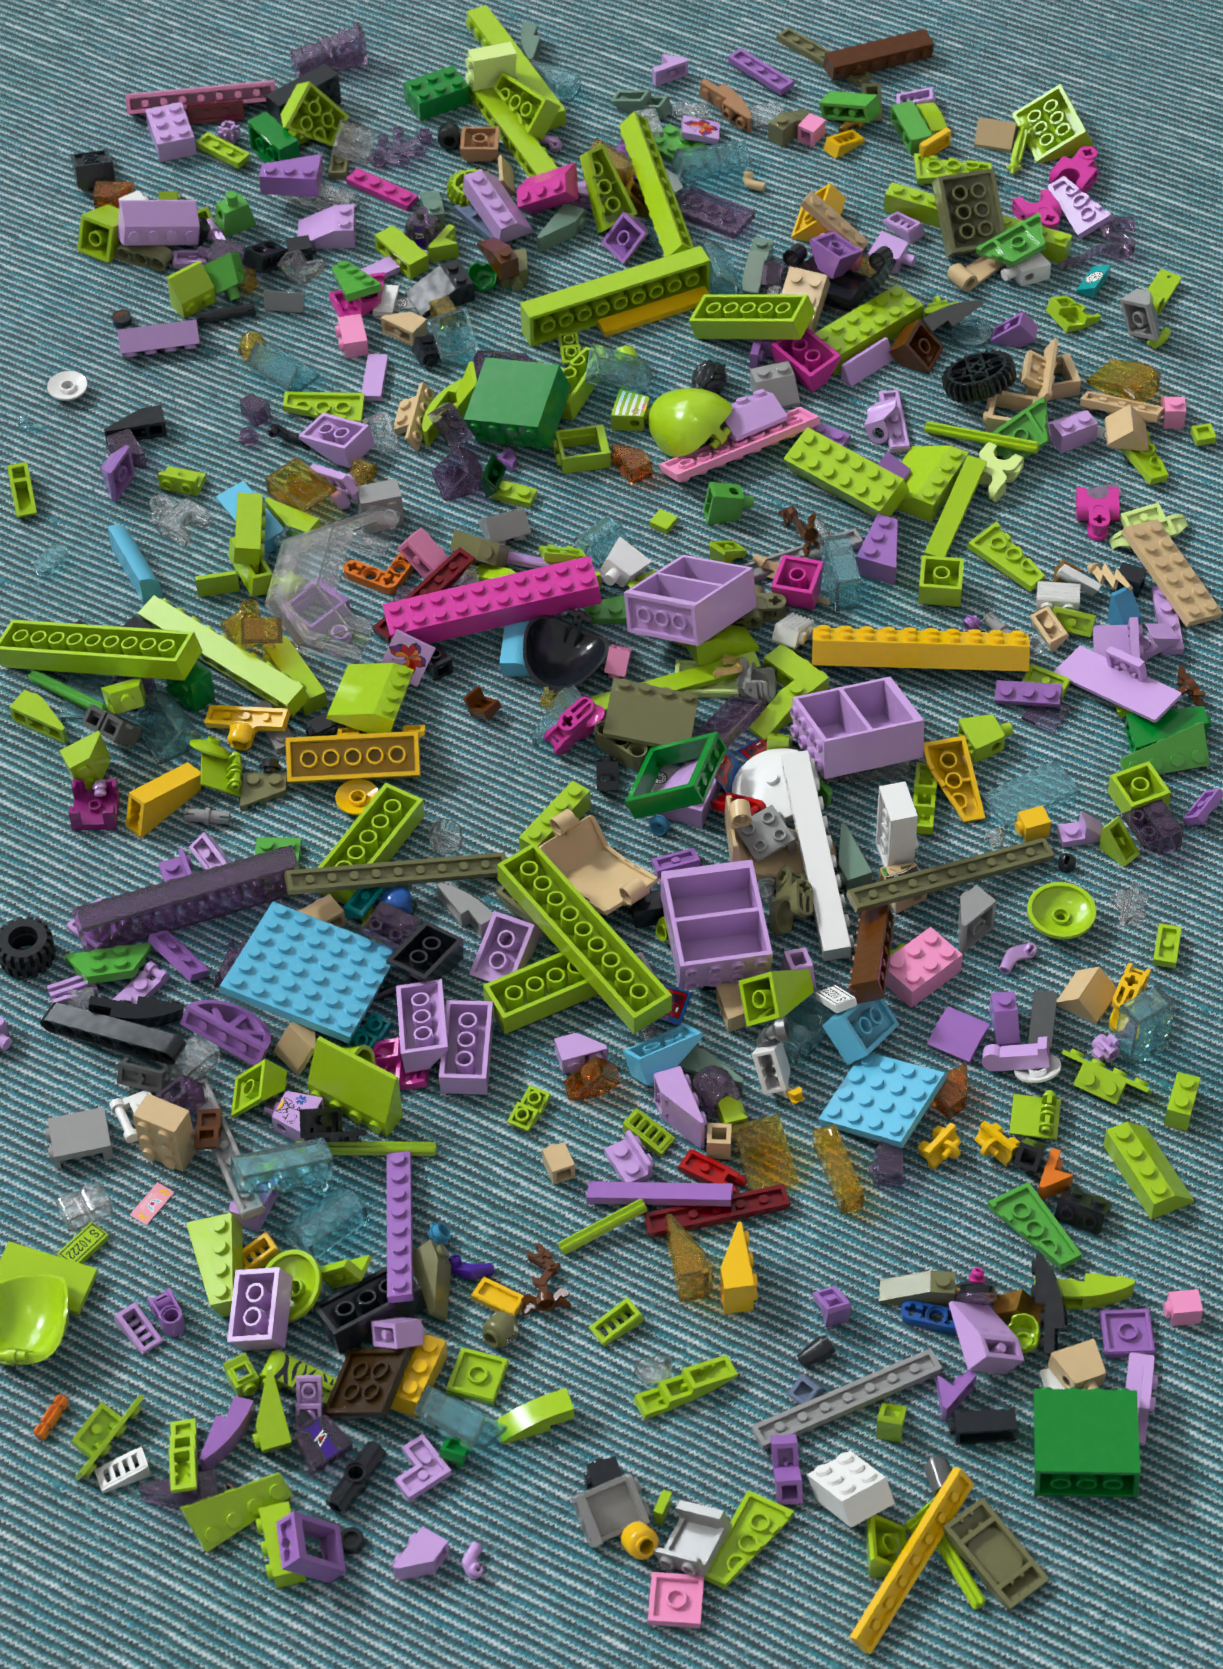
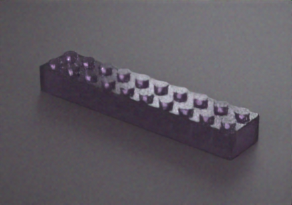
M289 845L248 858L235 860L221 866H214L200 872H194L180 878L170 879L156 885H149L115 897L105 898L98 902L81 905L72 909V913L85 952L95 949L87 943L85 935L95 943H103L99 949L114 948L118 945H127L147 939L153 933L164 930L171 932L293 896L288 895L284 874L286 870H298L300 868L293 846ZM116 927L117 931L112 933V930Z

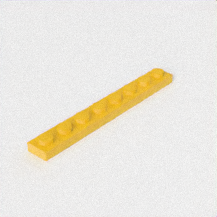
M954 1467L851 1633L849 1638L863 1653L871 1655L945 1534L942 1529L943 1526L954 1519L975 1485L961 1468Z

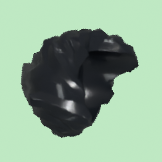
M712 360L703 361L692 374V388L704 389L719 394L727 382L726 364Z

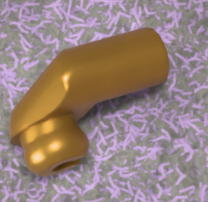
M844 121L838 131L839 133L849 131L855 125L860 129L865 125V122Z

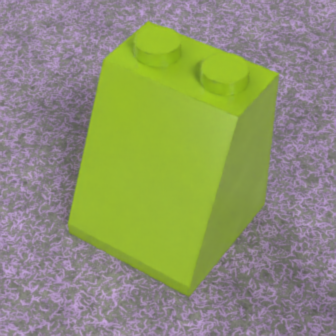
M107 204L81 215L77 251L107 263L112 262L116 257L115 250L121 243L117 237L119 208Z
M810 969L771 971L738 981L747 1027L783 1018L814 992Z

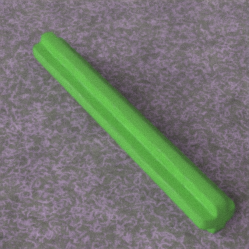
M32 670L28 675L31 682L87 710L90 704L107 711L104 703L37 670Z

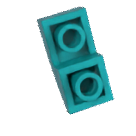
M372 1012L362 1029L357 1028L346 1047L368 1045L373 1050L376 1043L382 1041L393 1027L392 1021Z

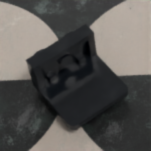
M342 1107L299 1109L300 1138H310L311 1143L325 1142V1138L326 1142H341L343 1137L344 1141H357L359 1136L366 1135V1130L342 1131Z

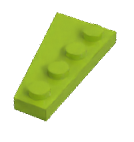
M914 153L917 184H932L938 176L992 169V163L966 160L964 163L956 158L941 160L938 159V156L930 155L929 158L921 157V154Z
M285 392L283 412L318 418L322 413L362 423L365 393Z
M1146 430L1148 452L1128 449L1120 450L1147 483L1152 485L1167 481L1169 474L1161 457L1157 456L1156 447L1154 444H1151L1150 434Z
M997 521L968 542L969 550L1029 592L1037 587L1038 581L1045 580V575L1030 558L1024 556L1023 550L1011 541V537L1007 532L1004 533L1000 529L1001 525Z
M747 1490L730 1521L732 1526L704 1580L726 1589L794 1516V1511Z

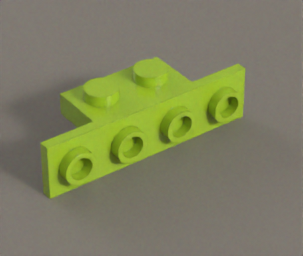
M1071 1048V1051L1068 1052L1063 1049L1062 1054L1065 1057L1082 1064L1073 1084L1074 1086L1115 1105H1118L1127 1085L1149 1095L1152 1094V1090L1147 1087L1149 1083L1139 1078H1135L1132 1081L1126 1078L1127 1073L1117 1068H1114L1112 1072L1104 1068L1106 1064L1093 1058L1090 1062L1084 1059V1054Z
M139 1395L133 1401L122 1417L105 1403L101 1402L69 1443L89 1458L74 1477L77 1481L84 1475L87 1478L97 1467L94 1462L98 1456L103 1458L112 1448V1445L109 1444L114 1436L119 1438L127 1428L124 1424L129 1417L134 1419L142 1409L139 1404L144 1398L142 1395Z

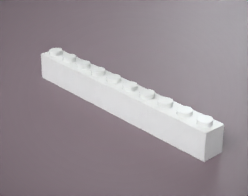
M808 750L782 754V769L807 880L813 888V913L823 960L829 961L851 957L854 939L853 935H848L847 928L850 927L848 914L843 913V908L846 907L844 894L839 895L838 888H841V880L839 874L835 875L834 868H837L835 854H830V849L833 848L831 835H826L825 829H828L827 817L822 816L821 810L824 809L822 796L818 797L817 791L820 790L818 777L813 776V771H816L814 758H809Z

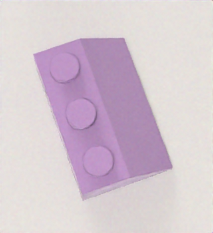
M761 389L753 392V395L736 399V402L732 403L731 414L720 425V429L729 428L731 433L727 438L739 441L789 419L775 395Z

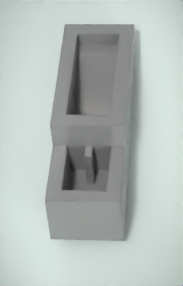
M438 883V899L459 925L464 927L470 924L478 935L483 938L493 913L470 894L451 885Z

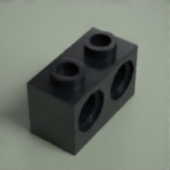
M272 240L245 247L242 265L258 274L282 268L285 266L288 249Z

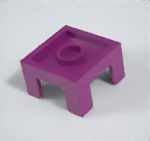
M83 779L72 780L74 804L69 806L72 830H117L120 801L117 779H106L107 790L106 795L103 797H96L94 790H86Z

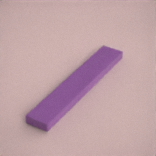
M589 1181L586 1201L587 1204L629 1205L638 1199H642L645 1205L731 1206L733 1184Z

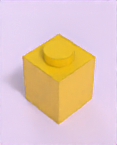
M1042 805L1018 812L1017 822L1014 823L1016 833L1021 835L1024 842L1050 836L1051 820Z

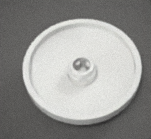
M776 748L755 755L737 772L732 784V793L762 800L766 807L773 805L777 812L783 814L787 823L793 821L782 769L781 755L799 751L789 748ZM813 771V776L818 777L819 780L818 772Z

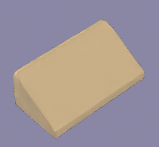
M499 155V181L508 194L513 195L515 194L513 168L502 155Z
M1049 606L1030 615L1033 627L1051 653L1056 651L1069 637Z

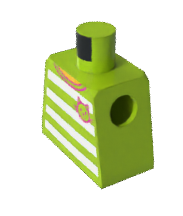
M619 389L611 413V430L643 431L649 416L650 398L642 394Z

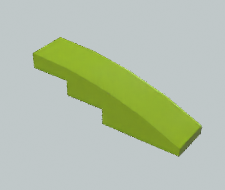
M916 762L913 804L918 815L917 833L933 835L937 781L926 763Z
M726 1354L683 1368L681 1375L659 1381L656 1388L635 1394L633 1401L643 1419L646 1420L687 1404L735 1379L738 1373Z
M196 1419L170 1422L169 1467L171 1494L197 1490L198 1437Z

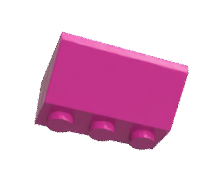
M576 163L526 178L517 189L518 208L531 215L578 200Z
M809 328L806 329L801 340L779 339L771 344L773 360L776 363L789 361L795 379L812 393L828 382L841 359V355Z

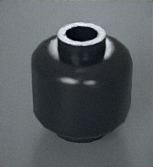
M446 122L438 128L437 140L442 148L453 150L460 145L461 130L457 124Z

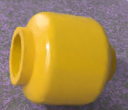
M638 1521L627 1525L623 1530L621 1544L633 1558L645 1560L654 1555L655 1548L659 1546V1538L656 1532L647 1524Z

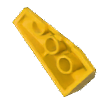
M965 735L925 742L924 756L926 765L962 822L966 823L985 819Z

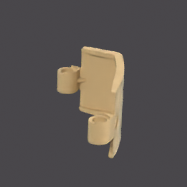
M726 795L724 819L730 862L752 860L756 879L775 882L778 871L784 865L791 867L792 872L796 874L799 872L805 873L798 841H796L797 850L791 854L784 847L759 862L755 861L735 828H743L751 824L750 803L745 799L732 801L731 795ZM788 828L789 830L792 829L796 834V829ZM832 840L833 848L830 849V854H835L837 862L835 842Z
M565 809L550 819V825L555 837L539 846V848L597 912L608 915L623 904L632 905L650 893L649 888L659 882L657 876L629 861L608 845L593 815H589L579 821V818H576L571 810Z

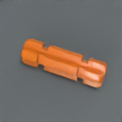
M59 1394L53 1400L54 1405L51 1404L40 1420L41 1424H37L33 1430L36 1438L40 1440L47 1438L50 1433L48 1430L53 1429L63 1414L61 1411H64L69 1405L66 1396Z

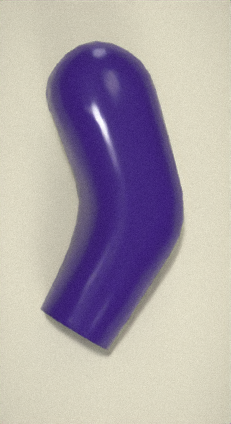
M458 1254L449 1257L451 1273L468 1280H477L494 1275L492 1263L463 1262Z

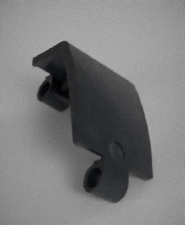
M800 243L794 244L783 253V261L787 266L824 274L817 268L814 255L804 261L807 257V250L804 245ZM882 246L869 256L870 266L877 271L872 277L848 269L842 276L834 279L829 278L830 286L826 299L848 306L857 305L886 281L897 261L893 258L892 250L887 246Z

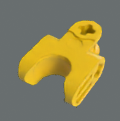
M1132 963L1127 964L1112 1000L1113 1011L1109 1019V1028L1113 1032L1125 1034L1129 1031L1141 996L1148 985L1151 969L1147 968L1146 971L1133 968Z

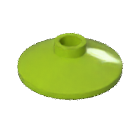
M208 736L207 740L193 739L189 742L193 748L214 757L228 759L231 755L227 749L219 744L220 739L213 736Z

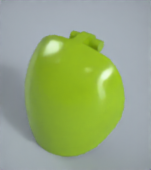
M682 388L666 392L659 396L650 408L648 416L650 433L658 447L668 456L681 457L693 453L710 436L713 438V441L709 446L716 450L719 445L722 446L727 441V437L731 433L727 427L721 430L720 425L731 414L732 404L718 394L704 389Z
M54 1274L14 1276L0 1281L1 1364H34L45 1360L57 1350L67 1331L70 1313L69 1294L64 1277Z

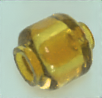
M248 331L243 334L238 346L239 355L247 362H253L262 358L265 348L264 338L255 331Z

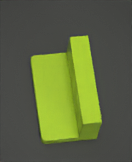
M237 570L195 577L198 597L240 591Z
M366 1255L352 1260L345 1259L321 1266L322 1281L332 1289L360 1282L373 1258L370 1255Z

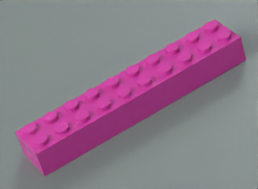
M587 556L382 605L391 640L398 629L422 642L430 644L532 620L541 615L567 612L569 608L575 610L601 604L602 602L591 557Z

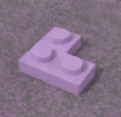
M424 1434L402 1446V1452L414 1467L395 1478V1484L409 1502L452 1475L451 1469L439 1457L438 1452Z

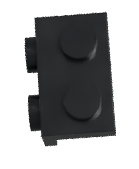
M1067 1186L1059 1197L1054 1217L1057 1220L1099 1235L1113 1203L1106 1201L1101 1196H1092L1084 1193L1080 1188Z

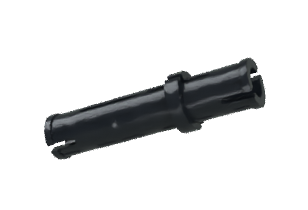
M252 302L221 309L215 307L213 310L196 312L198 325L214 321L215 323H220V320L256 315L255 304Z

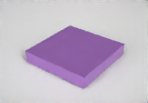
M1149 1309L1099 1311L1105 1358L1129 1357L1130 1353L1155 1356Z

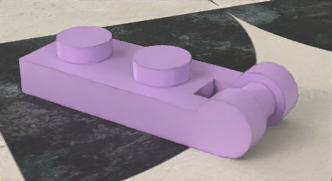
M150 961L146 964L144 970L112 1000H128L133 1004H137L138 996H152L168 981L170 973L164 969L160 970L157 964ZM152 976L155 977L153 981L150 980Z

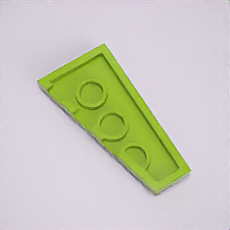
M277 1472L249 1482L247 1485L236 1489L232 1488L224 1491L222 1494L207 1497L194 1504L179 1508L203 1550L209 1552L254 1522L255 1519H258L260 1517L258 1508L282 1503L293 1494L281 1473Z

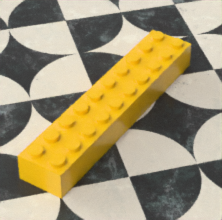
M819 625L817 628H813L812 665L1029 671V636L1019 630L1003 633L1001 630L981 632L977 629L960 632L958 629L938 631L935 628H927L925 631H919L911 627L895 630L893 627L873 629L870 626H863L860 629H852L850 626L830 628L828 625Z

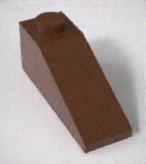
M495 237L477 243V247L501 281L519 275L518 257L508 244Z

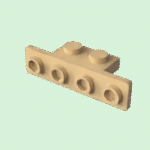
M1054 338L1045 348L1044 356L1032 350L1025 354L1021 382L1038 390L1037 400L1044 397L1048 401L1053 394L1052 384L1055 380L1054 370L1057 366L1056 356L1059 352L1057 338Z
M425 382L419 384L415 397L404 399L400 402L392 429L396 435L406 432L405 440L415 451L420 450L423 439V418L434 398L432 389Z

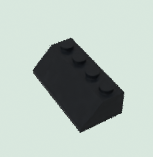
M387 1266L313 1306L329 1341L340 1355L372 1338L371 1321L393 1317L410 1318L427 1309L422 1289L414 1279L413 1301L388 1303Z

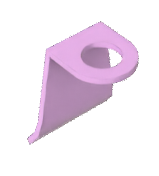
M885 400L868 408L864 427L872 442L881 444L888 439L889 431L884 420L896 409V401ZM875 428L882 429L884 432L883 438H875L873 430Z

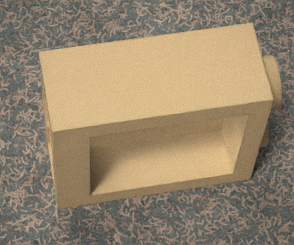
M1070 353L1057 355V366L1054 374L1062 373L1065 381L1052 384L1053 394L1049 400L1080 395L1081 379ZM1022 367V370H1020V379H1021V380H1022V374H1023V367ZM1025 384L1026 394L1038 397V390Z
M1002 391V394H996L995 397H989L986 409L989 410L984 411L983 423H986L985 432L992 433L1012 419L994 415L996 407L1023 411L1036 402L1038 397Z

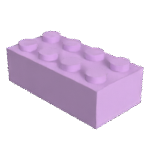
M446 1000L445 1017L448 1051L440 1060V1093L488 1095L494 1026L493 1001Z

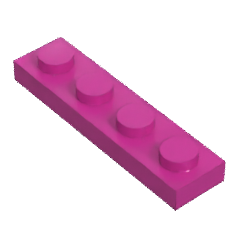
M356 168L346 178L347 185L407 212L419 201L417 194L359 168Z

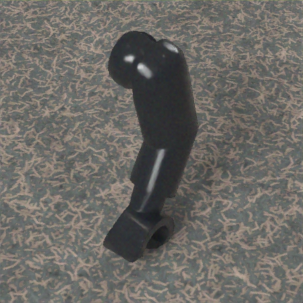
M278 423L272 424L267 430L268 435L272 438L278 436L285 441L295 444L300 443L304 450L310 448L309 445L299 439L298 436L300 434L290 432Z

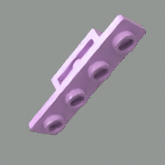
M1130 1353L1126 1388L1137 1390L1139 1446H1145L1149 1412H1154L1156 1397H1151V1390H1157L1158 1375L1153 1374L1155 1358L1153 1355Z

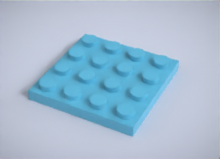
M869 1053L854 1063L818 1118L819 1123L822 1126L903 1148L946 1081V1075L941 1071Z

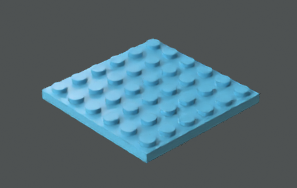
M273 901L222 981L219 993L349 1044L392 966L386 964V960L396 949Z

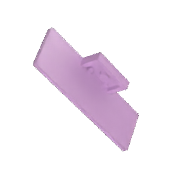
M1079 646L1054 670L1055 673L1070 678L1071 684L1154 723L1182 697L1181 692L1149 678L1145 661L1112 646L1105 651L1106 657Z

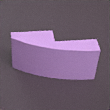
M297 1375L296 1424L297 1430H303L321 1417L323 1419L322 1375ZM306 1410L311 1419L302 1424L297 1415Z

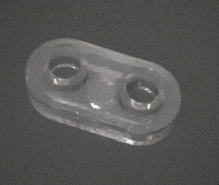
M679 101L672 106V115L682 120L683 115L707 120L709 118V107L702 103Z

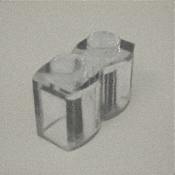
M101 1182L89 1183L78 1192L65 1193L56 1200L57 1210L68 1232L79 1230L87 1226L91 1221L97 1222L113 1214L112 1204Z

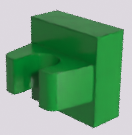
M448 1435L440 1448L439 1457L443 1458L447 1465L450 1461L457 1462V1468L461 1469L471 1451L472 1441Z

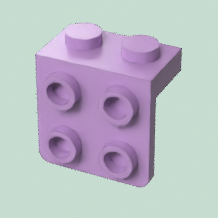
M1129 617L1128 625L1094 626V652L1106 657L1105 651L1112 646L1134 657L1143 658L1144 648L1143 645L1139 644V638L1143 635L1142 625L1138 624V617Z

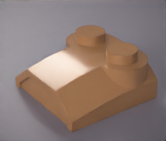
M462 126L460 144L462 159L467 162H493L499 157L500 126Z

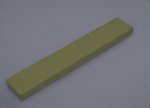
M789 27L776 36L777 42L823 67L825 53L830 52V50ZM865 71L861 75H851L848 78H844V80L861 88L862 83H867L872 79V74Z

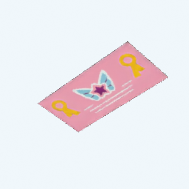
M157 1182L132 1211L130 1216L147 1225L173 1195L174 1191Z

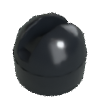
M1062 854L1058 859L1059 870L1065 873L1075 870L1076 859L1074 855ZM1065 860L1069 861L1068 865L1064 864Z

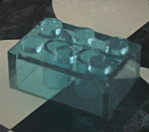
M849 535L823 537L820 555L823 559L821 561H824L823 573L825 576L823 580L825 588L829 589V604L833 603L835 612L859 609L861 577Z
M1159 985L1120 1005L1115 1037L1119 1040L1120 1046L1118 1048L1120 1049V1054L1131 1066L1137 1062L1145 1061L1149 1055L1156 1051H1163L1169 1044L1176 1004Z

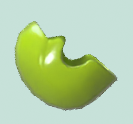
M1026 1313L1013 1315L1008 1328L1018 1338L1022 1354L1034 1351L1040 1344L1041 1328L1039 1323L1032 1315Z

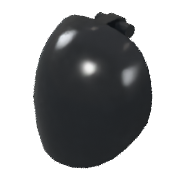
M568 609L567 616L574 618L573 622L553 615H541L535 617L527 624L523 638V659L528 674L540 686L554 691H563L576 687L592 676L607 657L609 651L607 640L602 635L582 626L583 622L591 625L593 617L587 615L583 610Z

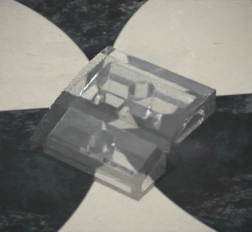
M340 119L331 154L367 166L376 131Z

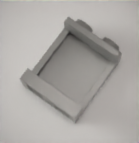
M104 1107L47 1118L49 1128H45L47 1143L51 1142L52 1147L48 1148L50 1162L55 1161L57 1169H62L61 1161L103 1153L104 1161L114 1159Z
M624 1474L570 1497L590 1547L603 1544V1541L622 1534L627 1525L633 1522L650 1523L648 1517L651 1516V1512L647 1503L641 1500L639 1492L642 1490L636 1477L633 1478L631 1474Z
M680 1500L676 1506L680 1519L664 1549L656 1547L654 1554L659 1564L665 1569H677L691 1576L696 1574L706 1577L732 1525L724 1510Z

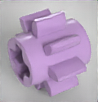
M224 121L221 126H218V137L234 144L237 139H240V126H235L233 121Z
M1111 1033L1107 1037L1104 1034L1098 1035L1091 1044L1093 1057L1101 1062L1104 1059L1107 1062H1112L1120 1054V1049L1118 1048L1120 1046L1119 1040Z

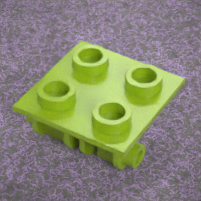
M201 752L200 785L241 797L242 756L240 753L233 752L228 759H223Z
M1047 1090L1042 1097L1014 1094L1009 1134L1057 1140L1061 1100L1057 1099L1055 1092Z

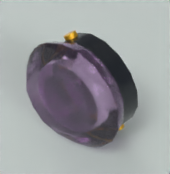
M965 1281L957 1284L956 1292L958 1295L955 1297V1302L991 1305L998 1301L995 1295L997 1291L995 1286L975 1281Z

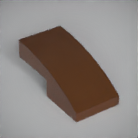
M221 1108L197 1110V1126L195 1127L194 1137L195 1150L219 1148L223 1116Z

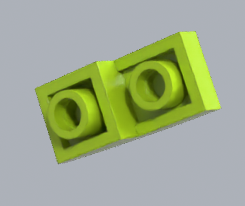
M934 102L916 105L920 110L921 117L926 120L928 129L933 134L947 127L941 111Z
M578 332L558 334L562 365L570 364V361L581 352Z
M529 1085L521 1102L517 1101L507 1123L529 1132L545 1110L552 1097L551 1094Z

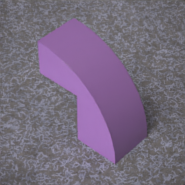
M796 1434L770 1436L777 1503L780 1505L803 1503L802 1478L799 1469Z

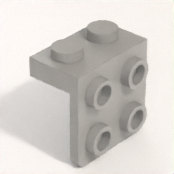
M773 805L751 816L752 822L749 826L735 828L740 839L757 862L784 847L789 854L797 850L796 841H798L795 832L792 829H788L783 814L777 812Z

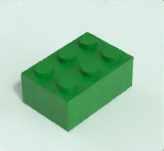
M453 65L403 82L404 100L420 121L471 104L470 87Z
M264 112L247 121L251 150L265 163L301 157L298 138L283 128L275 117Z

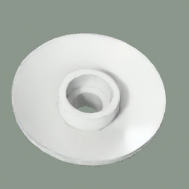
M64 371L54 375L49 380L47 389L53 398L68 401L83 395L88 385L86 378L81 373Z
M1051 1055L1050 1068L1014 1070V1073L1019 1080L1024 1082H1044L1059 1074L1061 1062L1056 1056Z

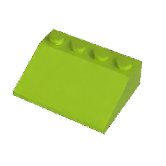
M1061 84L1012 113L1017 125L1025 119H1028V122L1032 124V128L1028 131L1026 143L1037 163L1061 159L1063 156H1075L1081 147H1092L1094 145Z
M950 445L912 446L902 460V463L912 471L905 481L910 491L896 509L933 522L949 498L969 452Z
M396 663L348 664L326 719L366 733L392 732L414 669Z
M320 1036L318 1037L307 1082L309 1095L323 1098V1103L328 1107H342V1114L348 1116L354 1123H361L375 1134L380 1133L388 1137L403 1118L398 1076Z

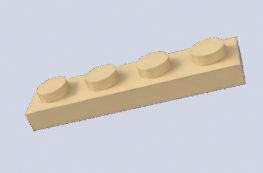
M812 190L800 204L830 232H836L856 247L864 250L869 243L862 234Z
M1086 391L1080 398V406L1086 407L1089 410L1105 411L1108 414H1112L1131 404L1143 420L1149 423L1158 422L1164 414V407L1091 391Z

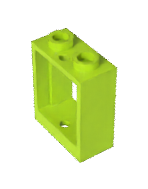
M603 424L556 431V439H553L552 445L553 451L558 452V454H555L556 464L561 466L562 474L611 467L610 449ZM597 443L599 451L597 453L565 457L563 448Z

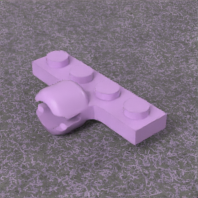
M312 464L308 468V471L318 485L331 489L330 498L339 509L350 507V499L355 500V502L357 501V491L359 490L355 486V479L350 474Z

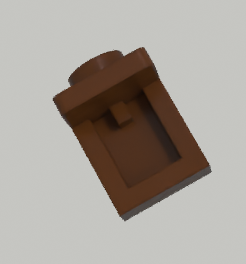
M477 686L463 697L471 716L488 719L493 717L495 712L502 707L499 700L485 697L481 688Z

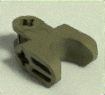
M755 585L756 608L730 625L741 626L746 629H758L762 626L763 622L777 623L786 617V609L784 608L786 606V598L780 593H765L763 587Z
M787 865L781 867L776 875V898L769 905V926L779 936H785L791 931L795 915L805 919L813 912V888L807 880L806 874L802 872L796 874Z

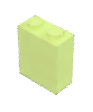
M507 42L468 50V58H466L468 73L465 74L467 84L471 85L473 91L493 88L502 71L516 78L517 53L512 43Z

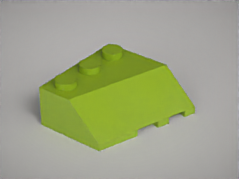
M310 81L296 85L281 113L283 128L330 147L334 146L349 118L348 114Z

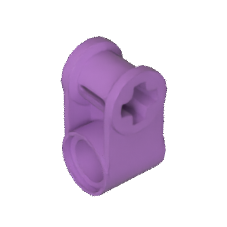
M170 1288L166 1289V1292L159 1296L147 1298L154 1317L157 1318L167 1336L177 1337L185 1331L186 1326L182 1311Z

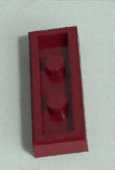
M243 100L187 105L190 125L245 120Z

